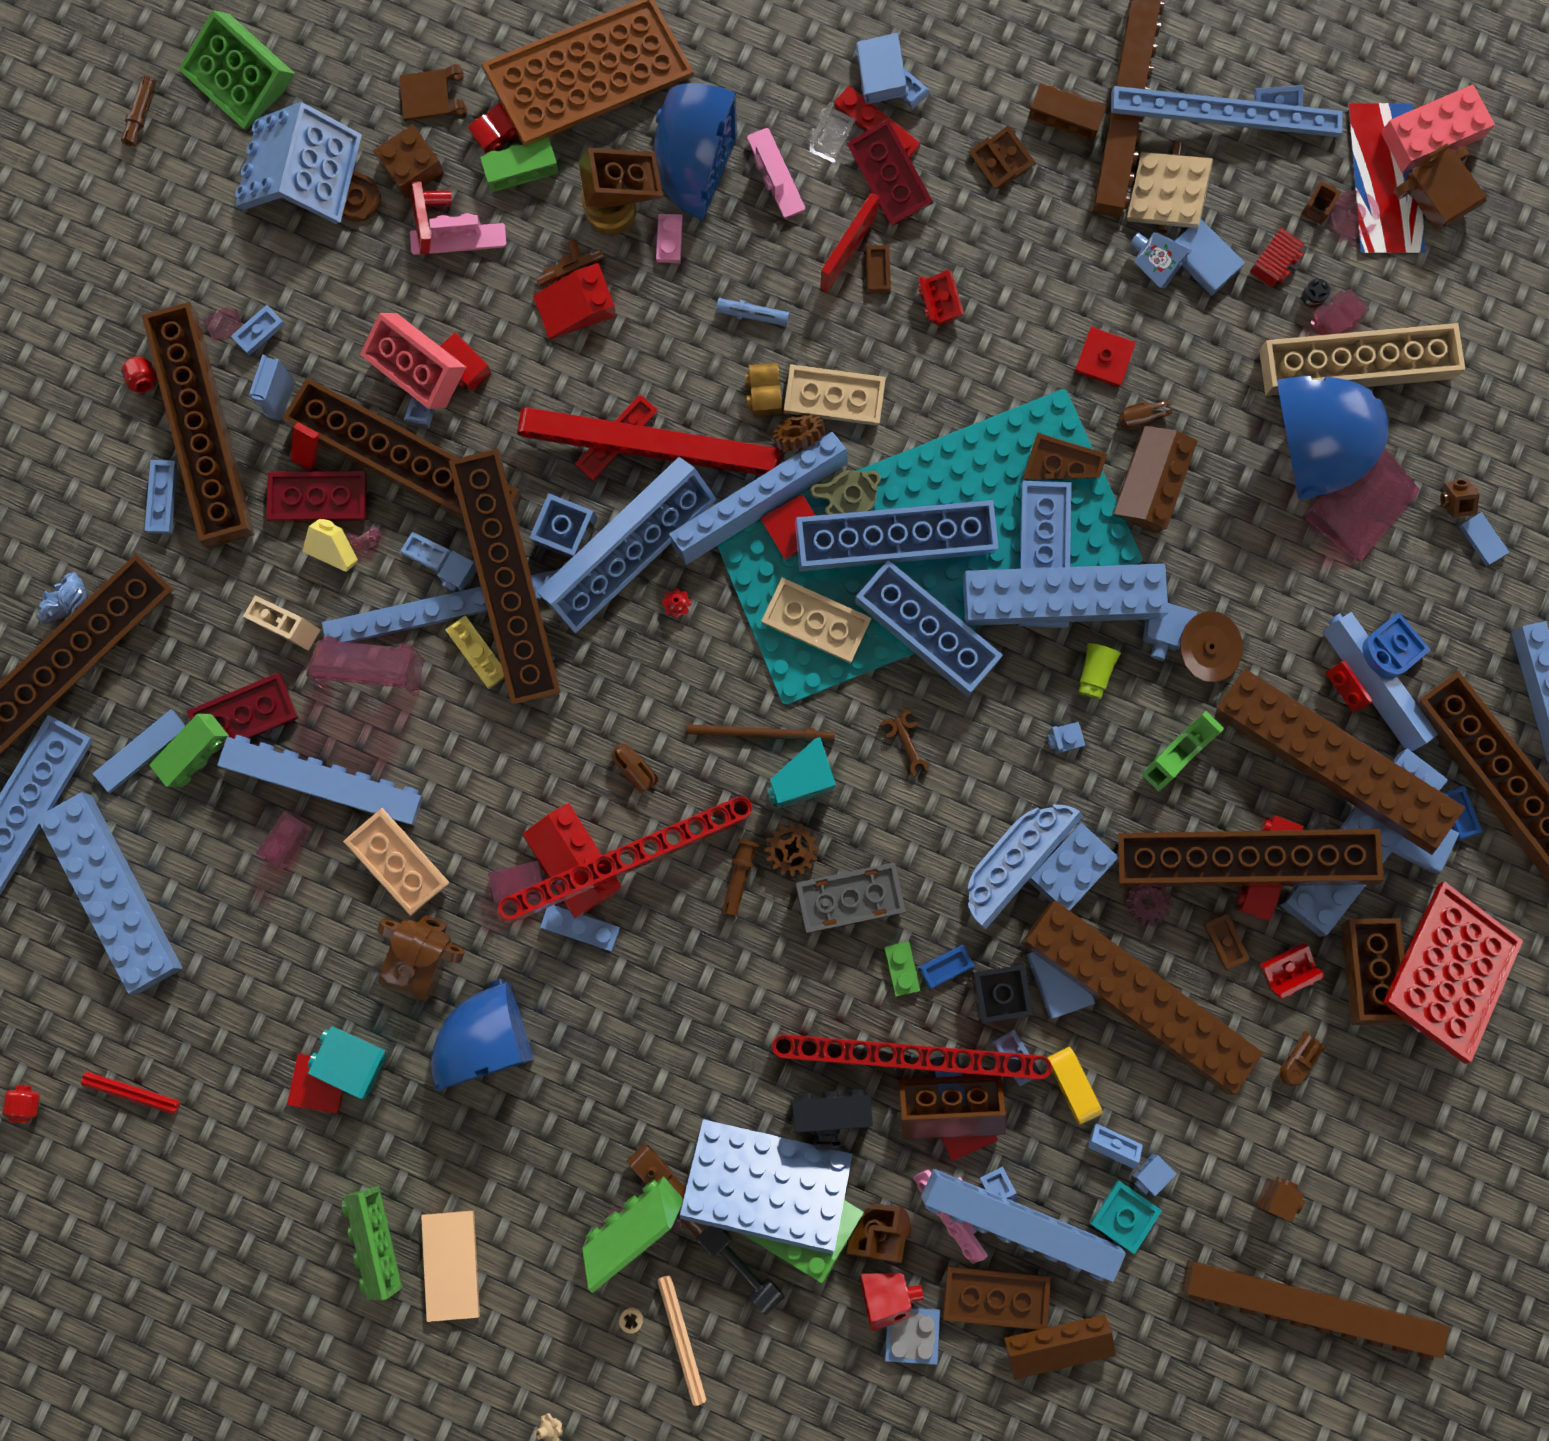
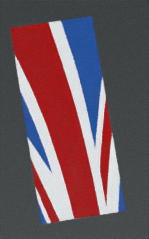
M1349 103L1361 253L1426 252L1423 215L1420 207L1413 197L1407 195L1398 200L1393 193L1399 185L1406 181L1407 176L1415 168L1402 173L1381 134L1389 120L1412 111V103Z

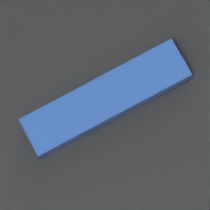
M172 709L169 710L97 769L93 775L107 792L112 793L163 751L186 725Z

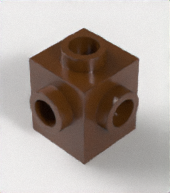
M1457 479L1444 483L1440 502L1453 518L1477 515L1480 493L1468 479Z

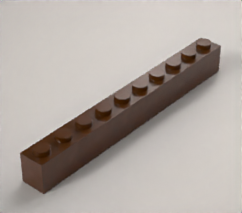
M1130 0L1115 86L1150 89L1149 86H1146L1147 79H1151L1153 65H1150V59L1155 57L1157 43L1153 42L1154 37L1159 35L1161 22H1157L1158 15L1163 13L1165 1ZM1110 109L1092 213L1120 218L1123 209H1128L1130 195L1126 194L1128 187H1132L1134 173L1130 172L1131 166H1135L1138 152L1134 151L1135 144H1139L1142 130L1138 129L1139 122L1143 123L1144 116L1111 113Z
M1188 1260L1182 1291L1189 1294L1190 1300L1204 1303L1205 1299L1215 1301V1306L1224 1309H1230V1305L1240 1307L1239 1312L1255 1316L1256 1311L1265 1313L1266 1319L1280 1322L1281 1318L1291 1320L1290 1324L1296 1327L1306 1329L1308 1324L1316 1326L1315 1331L1331 1335L1332 1331L1342 1333L1341 1337L1348 1340L1357 1341V1338L1360 1337L1367 1339L1366 1343L1372 1346L1382 1348L1383 1343L1392 1345V1350L1408 1354L1409 1350L1418 1352V1357L1434 1361V1356L1444 1358L1449 1326L1440 1322Z

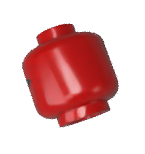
M132 357L122 365L121 373L129 390L140 394L147 393L156 385L157 376L151 361L147 358Z
M16 1085L15 1090H8L5 1093L2 1114L8 1117L9 1122L29 1123L30 1119L35 1118L38 1114L40 1094L32 1091V1086Z

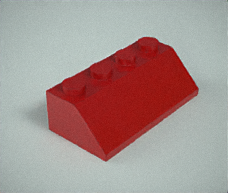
M569 803L549 813L522 833V836L549 878L602 856ZM597 865L599 873L609 874L610 870L607 865ZM576 874L573 877L574 881L579 885L587 882L582 874ZM615 878L564 900V903L574 919L616 895L622 886L618 879ZM553 884L559 895H561L563 888L559 884Z

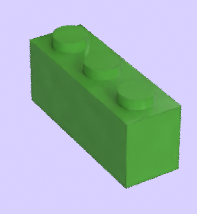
M549 137L525 147L524 145L515 144L499 152L490 151L480 157L491 193L559 174Z
M196 714L149 766L166 787H183L191 781V776L197 770L207 764V759L223 747V742L229 735L212 714Z

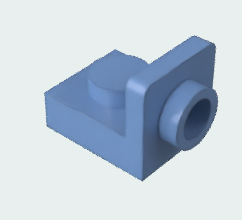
M1079 722L1052 727L1047 735L1049 747L1054 749L1055 754L1085 746Z
M1003 1167L980 1177L985 1190L1016 1203L1019 1201L1017 1193Z

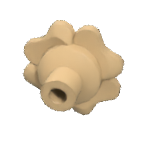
M549 1413L541 1416V1424L535 1430V1437L538 1440L559 1441V1437L563 1432L562 1423L556 1418H552Z

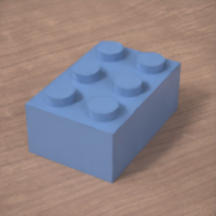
M1080 823L1055 848L1028 881L1050 902L1056 900L1065 908L1071 910L1119 857L1084 824Z

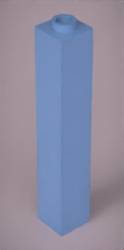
M1350 612L1344 617L1338 614L1329 620L1330 626L1322 631L1342 661H1345L1371 697L1373 705L1404 749H1409L1412 752L1437 736L1438 733L1399 678L1390 679L1382 677L1367 664L1362 646L1368 634L1353 613Z

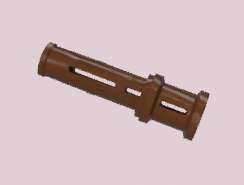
M738 839L737 841L739 847L736 858L732 860L734 869L722 910L723 913L734 916L738 915L749 870L751 871L754 867L752 861L755 850L760 845L743 839Z

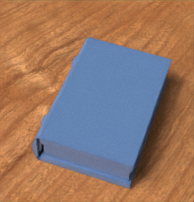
M898 33L858 41L856 43V58L860 70L861 90L866 104L907 96L908 91Z
M1202 219L1200 220L1199 229L1188 228L1175 240L1192 249L1181 266L1211 296L1236 275L1245 264Z
M262 355L249 396L263 411L264 415L271 420L281 421L295 381L279 359L275 358L274 360Z
M1451 829L1433 855L1404 837L1392 853L1422 867L1423 870L1439 875L1444 868L1459 833Z
M1033 952L1026 954L1030 964L1029 968L1033 972L1049 1019L1095 1004L1093 996Z

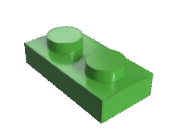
M904 942L884 947L895 997L920 991L910 943Z

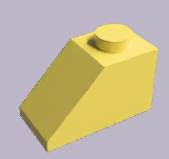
M319 519L308 527L302 552L345 572L357 564L358 559L342 528L335 526L331 521Z

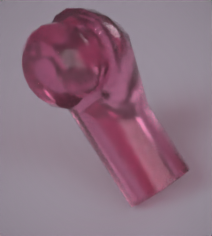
M371 527L361 536L347 533L346 538L352 547L368 550L380 541L381 531L376 527Z

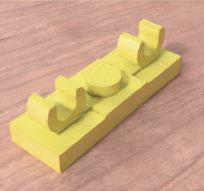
M466 616L445 629L488 689L505 678L502 665Z

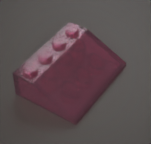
M1384 449L1377 463L1367 474L1343 489L1320 495L1302 517L1354 559L1361 562L1420 489L1391 453Z

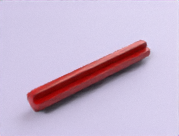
M85 1072L81 1079L82 1086L170 1114H176L180 1107L179 1100L91 1072Z

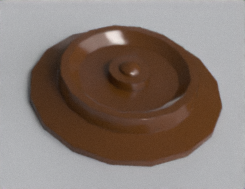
M1205 611L1195 615L1185 625L1180 637V654L1184 666L1193 676L1205 682H1219L1230 677L1238 668L1243 656V640L1239 628L1231 618L1220 612Z

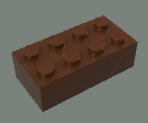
M1400 918L1347 920L1341 927L1351 1025H1403L1407 1023L1405 1019L1383 1004L1405 957Z

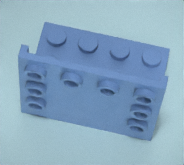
M303 102L258 118L252 127L253 136L247 147L248 156L246 163L241 170L242 180L236 190L235 196L237 199L235 206L245 210L269 201L284 198L334 224L340 223L362 134Z

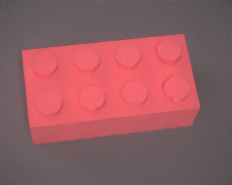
M1470 85L1389 120L1381 134L1399 169L1404 173L1420 166L1430 153L1445 144L1449 145L1447 149L1455 151L1462 146H1467L1485 138L1495 126V123L1474 85Z
M379 313L360 353L364 359L428 409L447 407L466 369V366L397 313Z

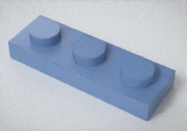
M150 460L144 530L147 533L172 534L178 466L176 461Z
M554 905L546 909L540 928L609 951H613L620 927L584 915L574 919L569 910Z

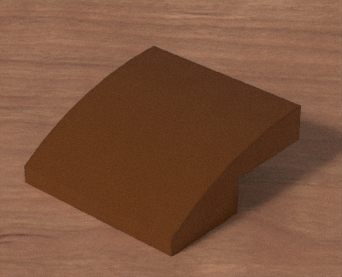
M1009 125L989 139L987 137L969 151L995 190L1013 181L1036 165L1034 159Z

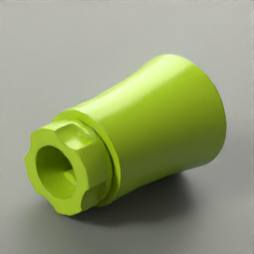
M1087 643L1086 658L1078 693L1101 699L1121 653L1106 646Z

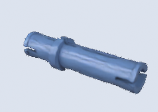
M719 298L716 313L737 316V319L740 320L747 318L784 327L787 326L789 317L788 311L745 303L744 300L737 302ZM755 312L763 313V314H767V315H772V316H775V317H770V316H765V315H761V314H756Z

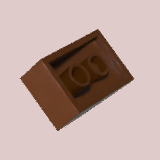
M587 148L578 162L585 205L587 207L609 208L663 197L655 152Z

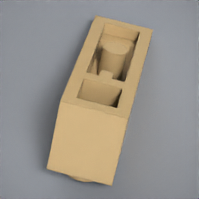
M256 595L243 615L244 618L309 651L321 630L304 618Z

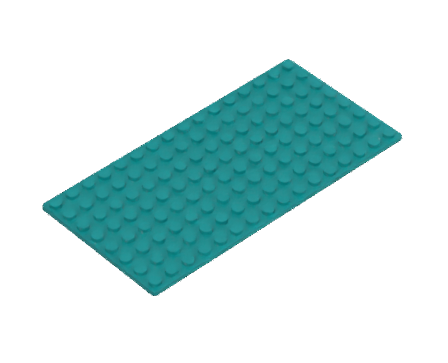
M1065 389L857 470L859 472L874 470L881 477V481L877 486L876 501L870 511L993 500L999 548L994 554L893 563L964 623L963 576L965 571L1020 569L1022 481L1071 483L1070 567L1136 565L1142 560V556L1126 521L1112 515L1117 501L1103 470L1100 478L1022 480L1037 433L1093 449L1071 398ZM810 489L794 497L796 498L803 494L815 516L825 515V509L829 506L827 500L813 498L810 494ZM760 519L717 545L781 702L784 705H789L915 654L873 618L851 664L761 623L781 578L871 617L855 604V599L884 564L799 571L798 554L785 561ZM973 625L969 627L972 630H975L985 625Z

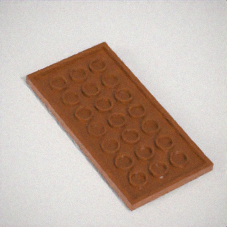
M654 0L634 1L482 63V69L524 147L692 78L694 74Z

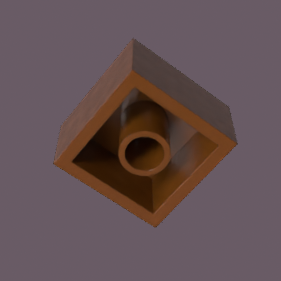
M413 124L373 150L379 164L405 199L411 195L412 181H421L422 187L444 174L439 159Z

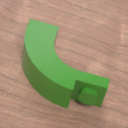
M1205 711L1176 737L1141 775L1159 792L1224 728Z

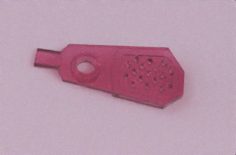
M224 307L207 316L205 323L212 339L218 340L232 336L240 329L242 319L237 309Z

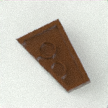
M1037 433L1022 480L1097 479L1101 476L1107 454Z

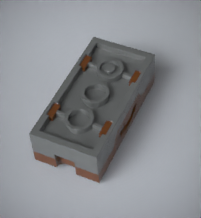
M895 862L796 883L806 934L900 915L906 912Z

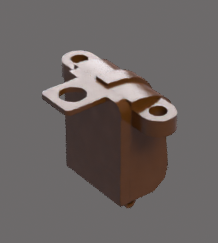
M1448 144L1430 153L1423 163L1407 176L1406 181L1393 191L1398 200L1407 195L1413 197L1434 229L1440 230L1487 202L1485 193L1462 162L1470 155L1465 146L1455 151L1447 149L1449 147Z
M425 915L418 922L403 920L401 923L382 919L380 920L377 932L382 936L390 938L391 945L378 982L386 989L414 1000L427 1002L431 1000L444 961L461 963L465 950L452 944L451 937L443 933L447 928V923ZM427 922L434 923L439 927L431 926Z

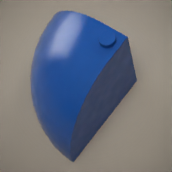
M687 83L673 87L667 93L662 109H659L657 113L656 123L658 125L655 135L654 152L656 153L661 186L664 192L683 211L704 220L737 139L736 92L707 84Z
M1310 376L1277 380L1298 499H1311L1343 489L1362 478L1373 468L1385 449L1389 426L1386 409L1382 401L1373 396L1371 390L1349 380L1326 376L1324 380H1311Z
M504 979L490 982V988L467 998L446 1018L436 1036L431 1057V1072L435 1091L534 1060L511 982H504Z

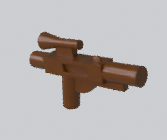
M577 240L568 241L570 253L564 255L559 264L543 270L544 275L536 278L539 287L556 279L560 280L576 270L594 265L595 262L605 258L602 250L580 256Z

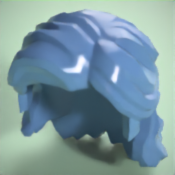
M75 572L65 575L60 584L54 585L55 590L59 591L51 593L44 591L43 601L39 604L41 607L39 610L40 614L36 615L42 624L52 623L65 616H70L86 601V588L82 579Z

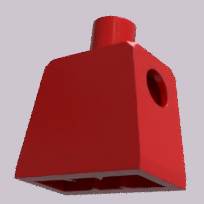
M901 1273L861 1274L860 1286L871 1332L910 1318V1303L924 1301L921 1285L906 1287L904 1275Z

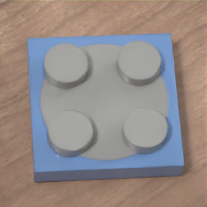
M911 1308L910 1318L887 1326L885 1361L937 1364L940 1310Z

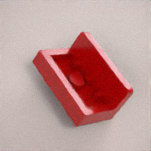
M948 269L929 278L924 276L918 277L920 283L918 291L921 298L925 300L926 307L924 312L928 321L941 326L965 316L952 271Z
M1345 661L1325 672L1353 714L1372 703L1371 697Z
M1302 943L1260 964L1269 990L1280 999L1289 997L1296 991L1306 986H1311L1324 977L1323 972L1316 967L1310 948L1306 943Z

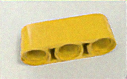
M1069 1046L1048 1056L1047 1058L1052 1064V1072L1077 1123L1081 1125L1102 1115L1103 1112L1072 1048Z

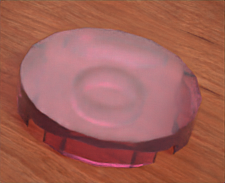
M1357 190L1348 191L1339 196L1331 210V219L1335 228L1345 236L1354 238L1367 234L1376 226V224H1371L1367 228L1359 230L1358 222L1365 218L1366 209L1363 205L1357 203L1356 193L1360 192ZM1366 193L1368 202L1379 219L1380 211L1378 204L1372 196ZM1356 207H1359L1363 212L1362 217L1359 219Z

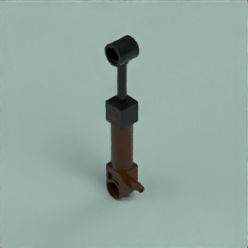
M644 1143L626 1160L646 1184L653 1179L657 1182L664 1176L684 1199L686 1188L647 1143ZM681 1205L680 1210H679V1212H678V1214H677V1216H678L679 1218H680V1213H681L682 1205ZM680 1219L713 1258L720 1252L754 1289L749 1297L763 1314L767 1316L785 1298V1295L771 1279L767 1278L761 1282L728 1246L732 1236L725 1229Z

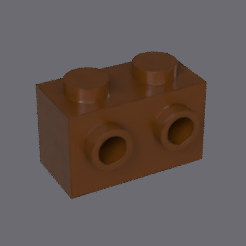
M1276 1177L1275 1180L1267 1178L1255 1206L1292 1223L1295 1215L1299 1214L1304 1206V1193L1297 1190L1299 1185L1287 1179Z

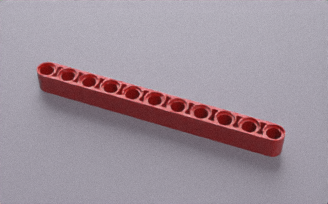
M522 408L520 410L517 428L519 436L529 439L673 462L680 457L692 465L760 476L780 465L783 451L775 447L534 408Z
M736 797L511 894L500 901L497 908V917L503 923H514L741 824L751 814L752 803L746 797ZM734 806H741L744 809V815H738L734 811ZM718 815L721 817L722 824L717 825L713 823L711 816ZM689 825L698 826L700 834L695 835L691 833ZM672 834L676 836L678 843L674 845L668 843L666 835ZM643 845H652L655 848V854H647L643 849ZM620 855H630L633 861L632 864H624L620 859ZM597 865H607L610 870L609 874L599 873ZM576 874H582L587 882L579 885L574 881L573 877ZM559 884L563 888V893L561 895L553 894L550 891V886ZM534 894L538 896L540 903L538 905H530L526 900V896ZM508 904L512 905L516 909V914L508 916L504 914L502 907Z
M789 1034L779 1035L772 1044L775 1055L789 1059L1031 1079H1045L1052 1071V1064L1048 1058L1034 1054ZM780 1039L790 1041L791 1050L788 1053H781L778 1050L777 1043ZM813 1041L816 1044L817 1050L815 1054L806 1055L803 1052L802 1046L804 1042ZM831 1043H838L842 1047V1054L839 1057L834 1058L829 1055L827 1049ZM857 1045L865 1046L868 1050L866 1058L856 1059L853 1055L854 1047ZM888 1047L893 1051V1058L890 1061L884 1062L880 1060L878 1052L881 1048ZM909 1049L916 1050L919 1055L918 1060L913 1064H909L904 1060V1053ZM935 1051H939L944 1055V1061L939 1066H934L930 1063V1055ZM961 1053L967 1054L970 1060L965 1068H960L955 1063L957 1055ZM987 1055L992 1056L995 1060V1065L990 1070H985L981 1066L982 1058ZM1015 1057L1019 1059L1021 1066L1018 1071L1010 1072L1007 1068V1062ZM1037 1060H1043L1046 1064V1070L1042 1074H1036L1033 1071V1063Z

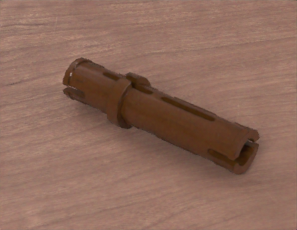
M141 76L131 111L125 118L127 123L120 141L130 147L131 145L133 147L136 146L139 132L144 128V117L156 85V81L149 76Z

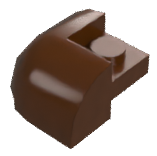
M869 1205L867 1209L863 1210L864 1213L849 1239L847 1254L882 1262L902 1263L905 1238H911V1224L907 1211L900 1206Z

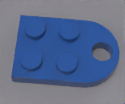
M1399 612L1364 640L1362 646L1364 658L1370 668L1378 675L1390 679L1403 674L1431 650Z

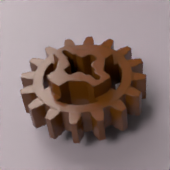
M803 414L799 418L791 417L784 421V425H778V430L773 431L776 447L779 450L784 449L785 452L790 450L796 452L801 448L805 450L808 446H814L815 441H821V436L826 435L823 419L820 416L814 417V414L809 416Z
M790 822L787 829L781 824L780 832L772 830L771 833L774 838H767L766 840L771 845V847L765 848L766 853H771V856L767 858V862L774 861L775 864L772 869L781 868L782 876L786 871H790L791 877H794L795 871H799L801 875H804V867L812 869V865L809 863L810 860L817 861V857L813 855V852L819 851V847L813 846L817 838L809 837L810 829L805 832L802 831L803 824L801 823L798 828H794L793 822ZM793 833L792 838L785 841L779 840L783 835ZM801 837L806 840L809 851L802 847L800 843ZM797 839L795 845L796 850L799 852L793 853L789 860H787L788 850L785 847H790L794 840ZM775 849L782 852L784 857L782 863L776 857ZM799 858L805 860L797 866H791L794 860Z

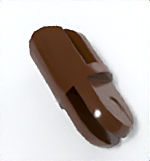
M1166 400L1154 404H1149L1148 401L1137 403L1121 411L1119 423L1125 429H1138L1152 425L1155 419L1171 415L1173 409L1153 414L1152 410L1171 405L1170 401Z
M619 744L613 749L612 759L639 792H644L658 783V776L633 748L627 744Z
M1307 1031L1303 1032L1280 1068V1079L1286 1085H1300L1326 1047Z

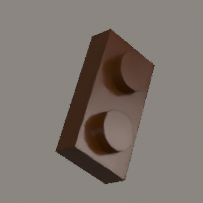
M1228 913L1203 924L1225 970L1250 960Z

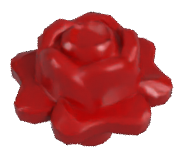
M676 588L672 592L665 593L666 599L662 601V605L665 607L667 615L673 614L674 618H678L680 615L688 614L689 609L687 607H690L692 602L688 599L686 591L681 592L680 589Z

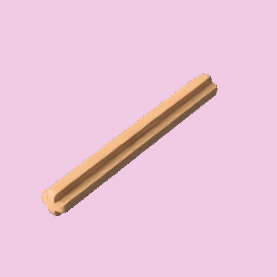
M670 1275L662 1276L658 1279V1285L690 1398L694 1406L701 1405L706 1402V1397L673 1281Z

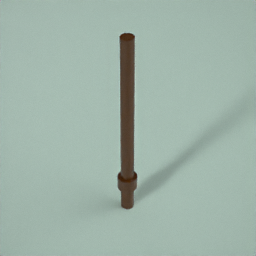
M687 724V734L805 740V743H811L814 739L820 737L821 741L835 742V732L815 731L816 728L788 730Z

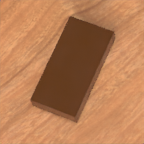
M866 245L867 294L891 293L890 245Z

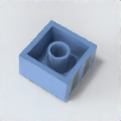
M548 493L529 538L535 545L571 559L587 544L598 517L590 509Z

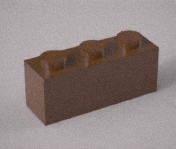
M1040 83L1028 119L1094 142L1107 106L1102 105L1097 100L1082 98L1077 93L1065 92L1052 84Z

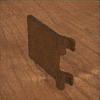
M455 64L445 69L400 75L404 121L450 114L465 115L467 107L462 99L449 103L447 80H463L464 72L461 70V66Z

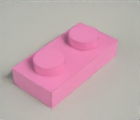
M658 214L657 263L681 262L682 215Z

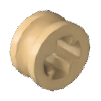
M636 1308L624 1310L619 1319L620 1327L626 1333L633 1334L637 1332L643 1323L642 1313ZM629 1314V1317L632 1314L636 1315L635 1321L638 1325L634 1327L632 1324L631 1327H628L626 1325L627 1319L624 1317Z

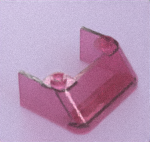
M328 636L323 637V640L317 642L308 664L306 676L320 687L326 688L327 680L405 688L414 697H419L424 658L417 651L413 650L412 645L398 644V647L338 642V638Z

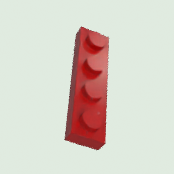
M850 86L834 101L833 107L865 132L884 120L889 119L909 158L919 149L921 143L873 104H866L864 97Z
M639 394L614 422L646 426L658 413V409ZM589 448L575 463V466L594 482L620 453Z

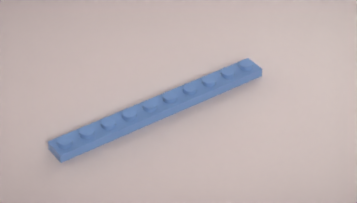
M1114 86L1111 92V113L1339 137L1342 134V111L1119 86Z
M560 569L531 575L535 592ZM477 587L322 622L326 646L334 647L488 611L482 588ZM536 592L537 600H543Z

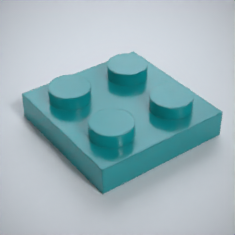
M1117 1180L1090 1224L1135 1254L1162 1210Z

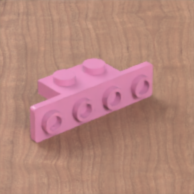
M769 128L748 135L747 140L755 155L753 158L758 170H762L764 184L767 190H771L783 218L787 219L804 212V203Z
M469 213L462 214L460 217L441 215L435 219H429L431 236L430 254L505 248L507 246L504 223L481 225L478 215ZM416 230L410 231L411 252L413 255H419Z
M925 1170L913 1177L921 1193H923L931 1175L929 1170ZM943 1212L936 1214L947 1227L950 1236L956 1240L962 1249L963 1255L972 1264L988 1257L973 1235L977 1232L973 1228V1224L965 1221L963 1224L957 1223L949 1218L950 1215Z

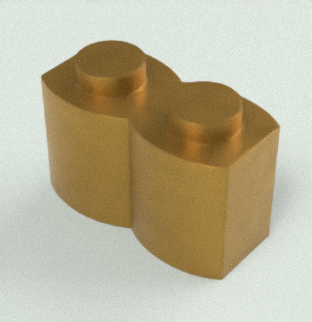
M778 363L749 365V372L745 373L746 387H751V395H747L748 410H753V417L782 414Z

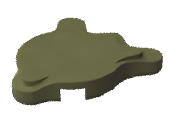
M846 470L838 474L827 484L812 485L810 494L813 498L829 502V506L825 509V515L870 511L876 501L877 486L881 481V477L874 470L868 472Z

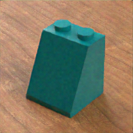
M820 737L814 739L770 779L767 793L771 805L776 803L777 809L835 790L836 784Z
M331 1026L329 1030L325 1029L319 1040L322 1046L318 1054L313 1053L307 1064V1067L310 1068L308 1074L360 1099H367L389 1051L334 1026Z

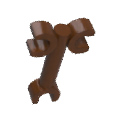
M906 710L901 717L893 720H883L880 723V727L885 725L892 727V732L885 735L886 739L893 738L896 732L898 733L911 762L910 773L915 777L917 776L915 771L916 765H921L925 772L929 770V766L925 760L919 758L907 729L915 728L918 722L908 723L906 716L911 715L913 711Z

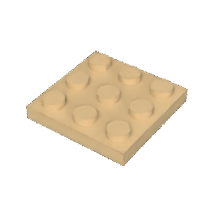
M1141 152L1127 220L1129 222L1199 229L1213 159Z

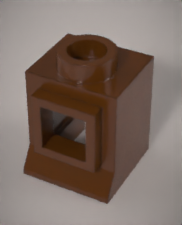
M1320 181L1301 214L1322 225L1340 196L1341 191L1337 190L1330 183ZM1316 198L1326 203L1323 211L1312 206Z

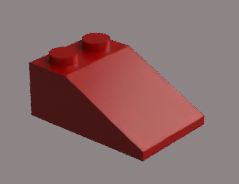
M599 263L576 270L533 295L549 340L617 317L615 306Z

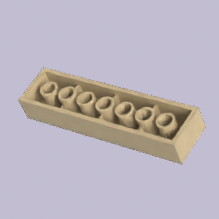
M1458 323L1266 340L1259 350L1265 396L1279 395L1277 380L1291 377L1310 376L1311 380H1324L1326 376L1349 380L1364 387L1456 379L1465 370Z

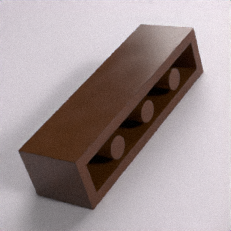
M1105 1314L1004 1338L1008 1363L1014 1380L1116 1356L1113 1333Z

